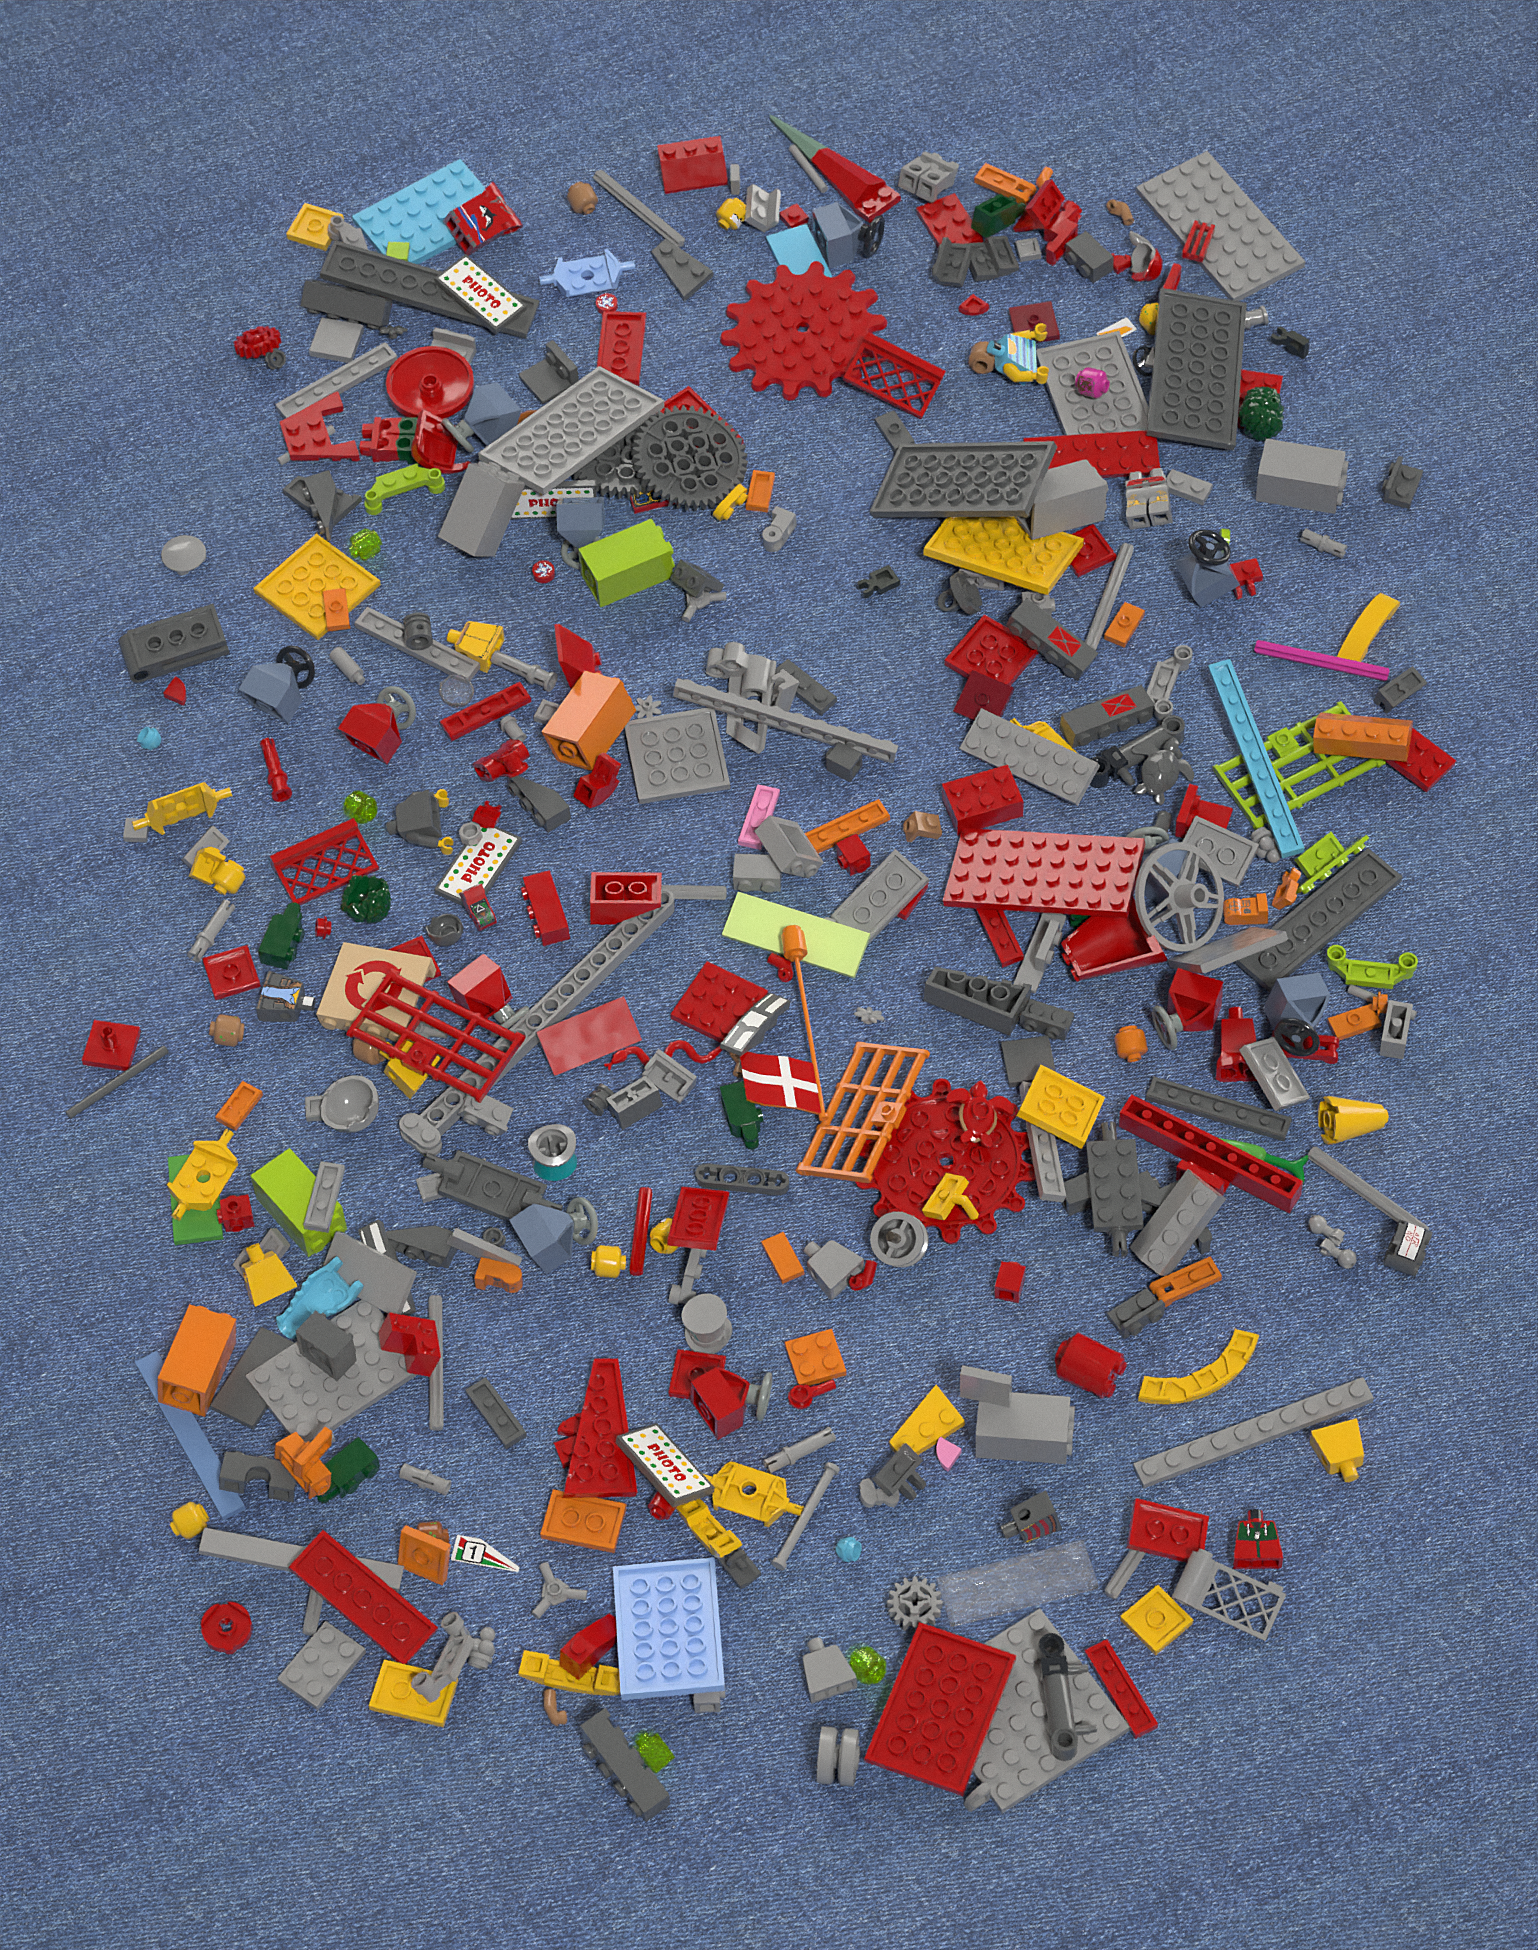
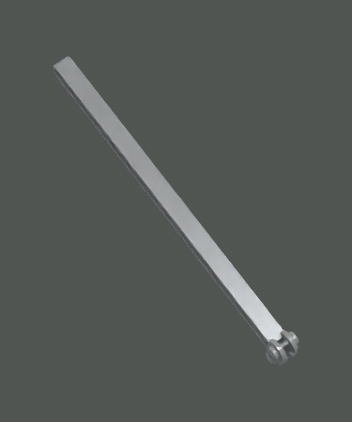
M661 888V902H667L666 904H661L660 908L622 921L533 1006L526 1015L509 1029L514 1033L519 1032L526 1037L494 1085L539 1043L535 1032L561 1022L673 914L675 901L674 895L670 890ZM644 917H651V919H648V920L643 919V918H644ZM629 932H635V934H633V935H629V934H627V933H629ZM619 947L618 950H612L611 948ZM598 962L604 963L602 965H596V963ZM583 977L588 978L587 980H584V981H583V980H579L580 978H583ZM565 993H572V994L569 995V996H564V995H563V994H565ZM550 1008L556 1009L554 1011H547ZM535 1023L540 1024V1025L537 1026V1027H532V1026H531L532 1024H535ZM501 1037L493 1047L506 1053L513 1042ZM484 1053L475 1063L494 1071L500 1061ZM466 1070L458 1078L479 1090L487 1081L486 1078L470 1070ZM450 1086L420 1115L408 1113L402 1116L399 1122L402 1139L424 1156H427L428 1153L434 1156L439 1154L442 1150L441 1136L461 1118L458 1112L466 1093ZM454 1101L459 1102V1103L456 1104V1105H450V1104H449V1103L454 1102ZM436 1117L442 1118L439 1121H433V1119Z

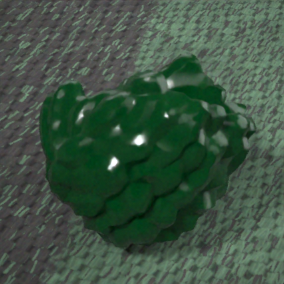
M1263 386L1247 391L1238 414L1240 426L1244 427L1245 434L1252 439H1256L1257 442H1265L1266 439L1276 437L1283 429L1284 407L1281 404L1280 394L1274 388Z
M353 875L346 889H344L341 911L347 913V916L353 918L356 923L367 922L370 924L381 922L387 917L388 911L391 908L392 899L388 883L383 878L379 879L374 875L370 878L366 875L363 877L361 875Z

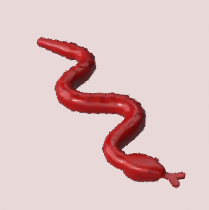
M676 1040L670 1042L664 1053L672 1058L675 1050L682 1049L694 1062L703 1064L714 1060L724 1049L719 1046L709 1052L708 1055L701 1056L697 1054L693 1046L687 1041ZM630 1046L616 1052L613 1055L612 1061L605 1063L604 1066L611 1070L613 1064L624 1062L629 1054H635L644 1066L650 1061V1058L641 1048Z

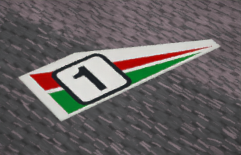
M457 1535L451 1560L519 1572L520 1567L483 1540Z

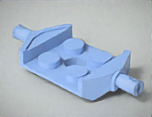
M605 249V255L563 262L562 257H559L554 273L552 275L539 276L541 286L554 283V286L558 287L563 296L571 297L616 289L622 271L635 270L634 260L623 263L618 262L614 255L608 249ZM585 276H592V277H593V278L590 279V280H584V279H583V277H585Z

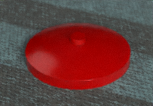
M440 346L416 348L399 357L389 369L386 378L387 394L395 409L407 417H418L419 412L424 409L444 419L459 412L469 402L474 391L473 371L468 361L454 350Z

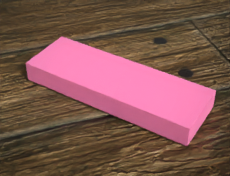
M757 784L738 839V845L761 850L763 843L755 833V830L769 815L773 816L780 795V789Z

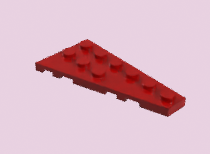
M618 1359L593 1360L562 1498L635 1497L638 1492L634 1464L615 1443L617 1436L629 1432Z

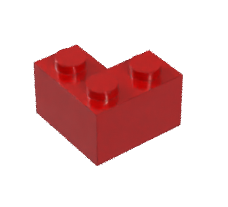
M389 1312L378 1332L381 1350L404 1354L407 1373L430 1377L441 1358L435 1320Z

